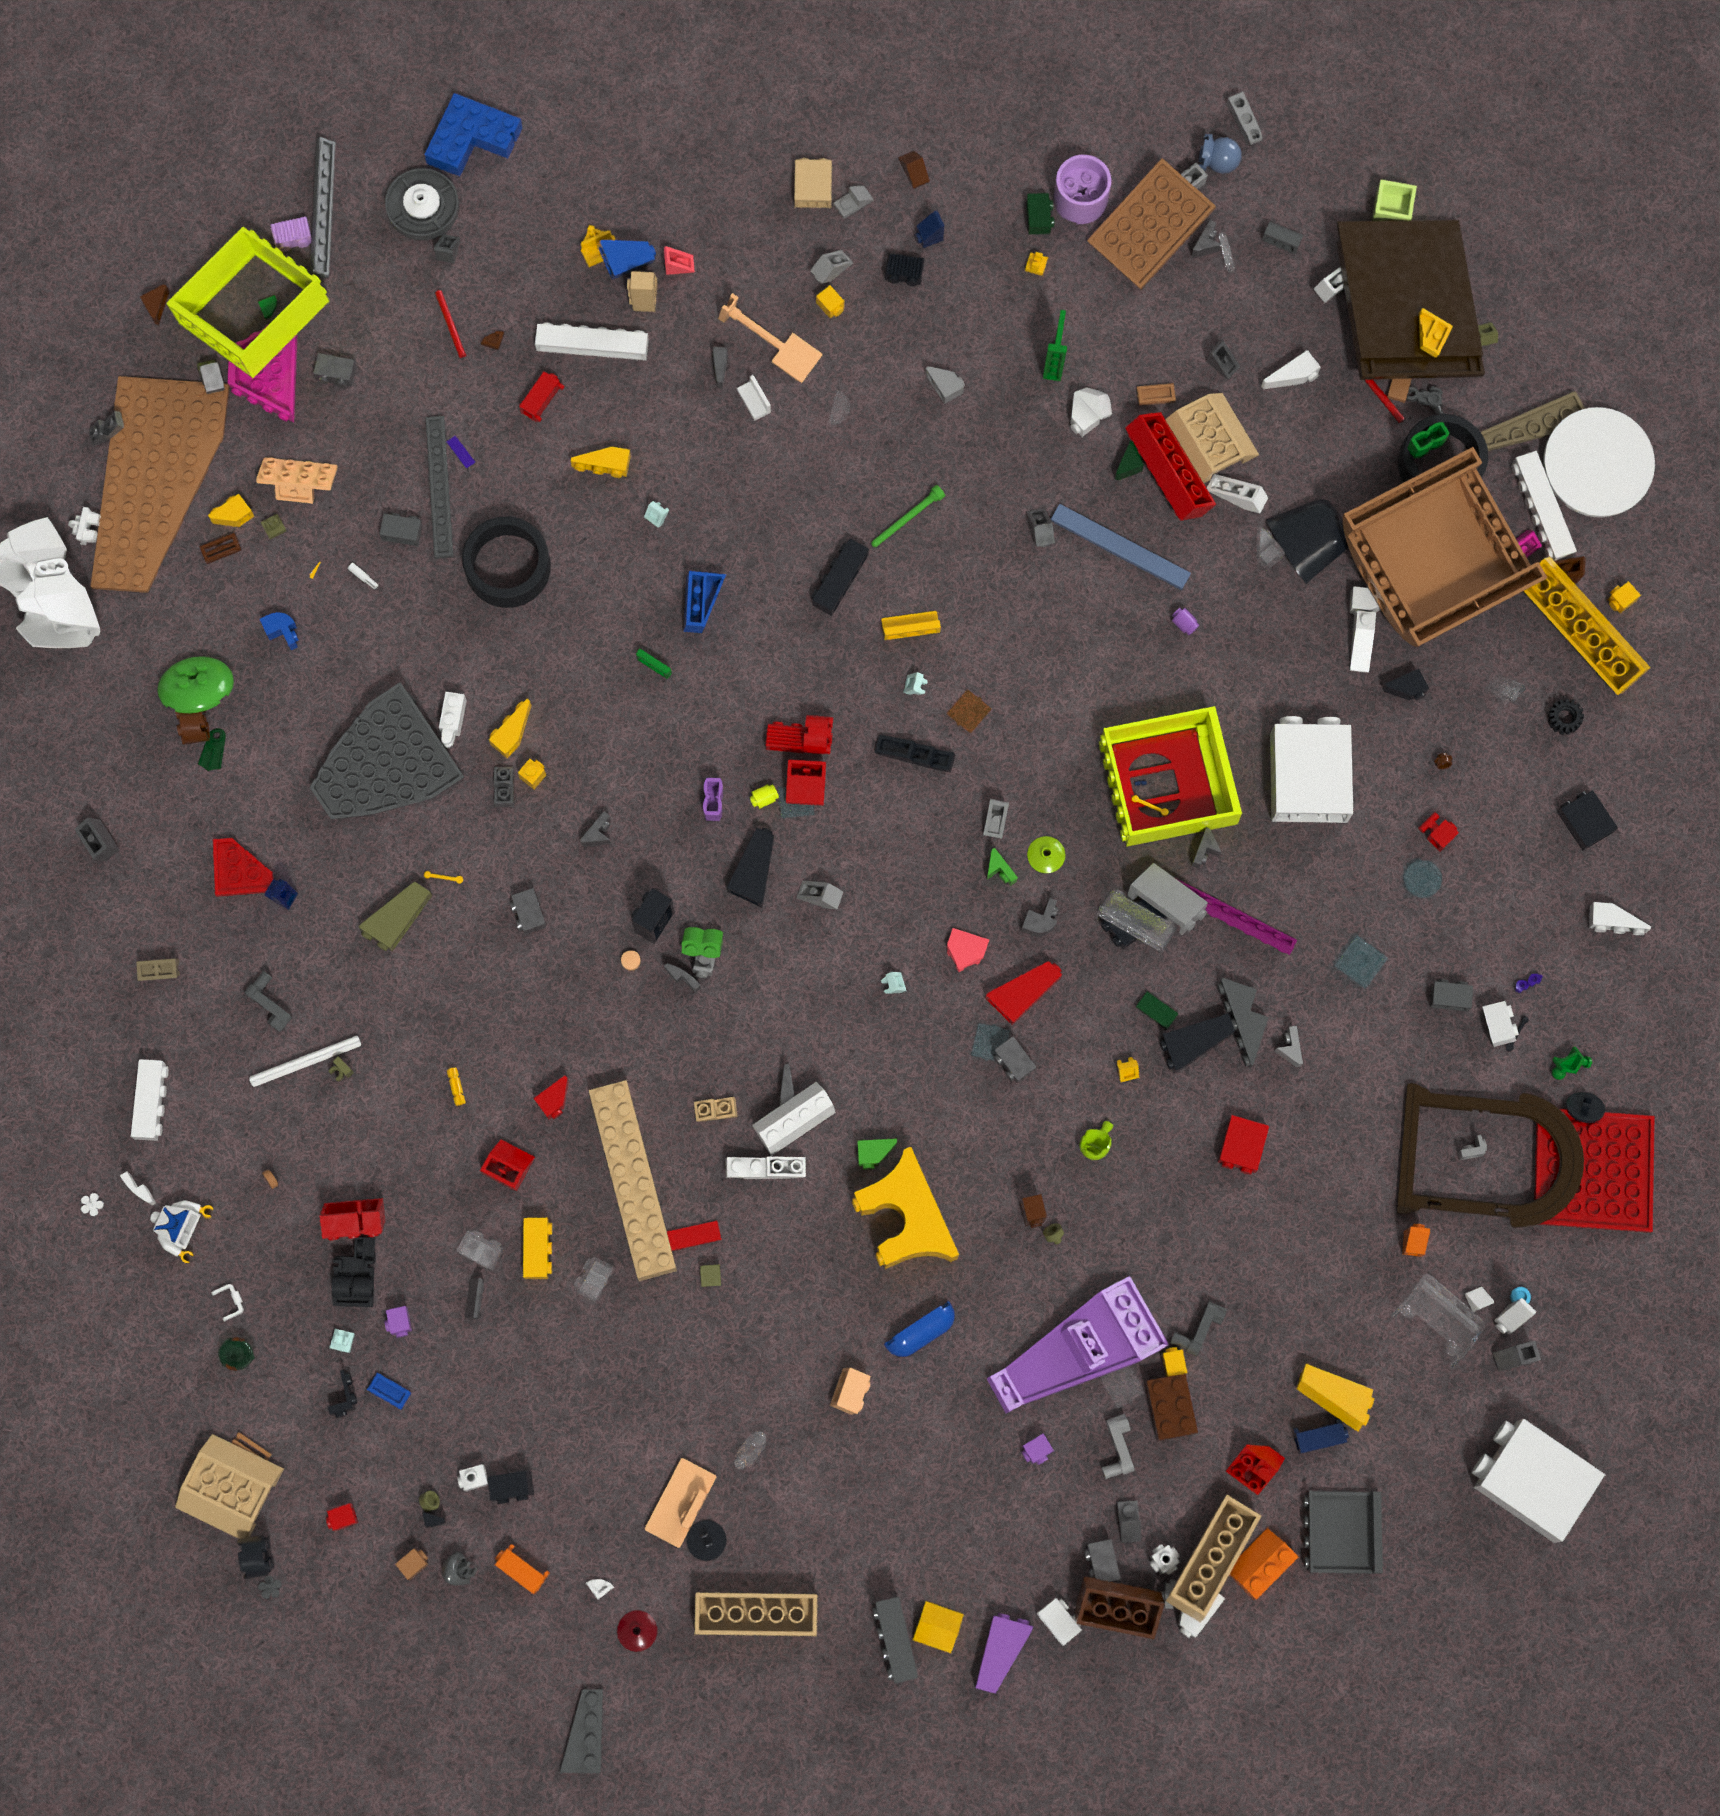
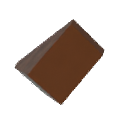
M912 151L898 157L913 189L930 182L923 157L917 152Z
M161 285L140 296L155 325L160 323L170 293L167 285Z

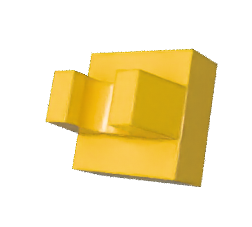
M1039 252L1035 254L1030 253L1025 271L1043 276L1048 257L1043 256Z
M1132 1057L1128 1058V1062L1125 1063L1117 1060L1120 1082L1139 1078L1136 1060Z

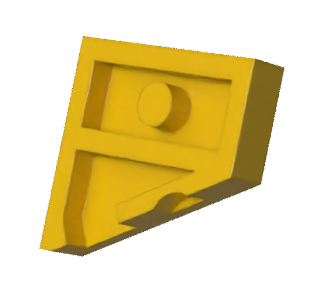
M1424 308L1419 312L1420 349L1436 358L1453 326Z

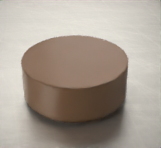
M267 1169L262 1173L271 1189L278 1186V1182L270 1170Z

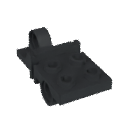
M375 1237L355 1238L354 1256H334L333 1263H339V1266L333 1267L334 1276L331 1287L333 1306L373 1307L375 1267H369V1264L376 1263Z

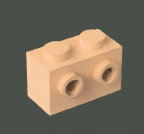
M843 1368L830 1406L848 1414H858L864 1404V1394L869 1390L871 1376L852 1368Z

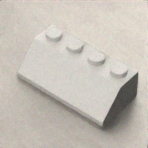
M815 1082L754 1123L752 1127L772 1156L836 1112L825 1090Z

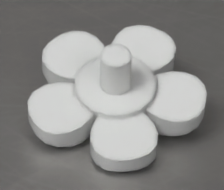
M92 1193L90 1198L88 1196L82 1197L81 1202L86 1205L81 1207V1211L88 1213L90 1210V1215L96 1216L98 1209L103 1208L104 1203L101 1200L97 1201L99 1199L98 1194Z

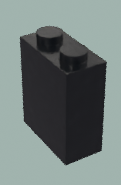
M1593 790L1589 793L1586 791L1576 796L1577 800L1572 803L1570 800L1560 806L1561 810L1558 812V815L1582 851L1618 829Z

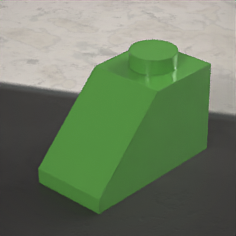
M897 1139L858 1141L859 1167L863 1166L864 1170L875 1169V1166H878L895 1148Z

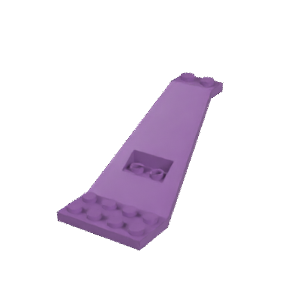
M1129 1276L1097 1293L1006 1368L988 1377L987 1381L1007 1414L1027 1403L1138 1363L1166 1348L1169 1344Z

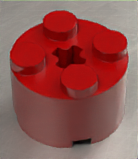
M806 715L803 751L805 753L830 755L833 738V717Z

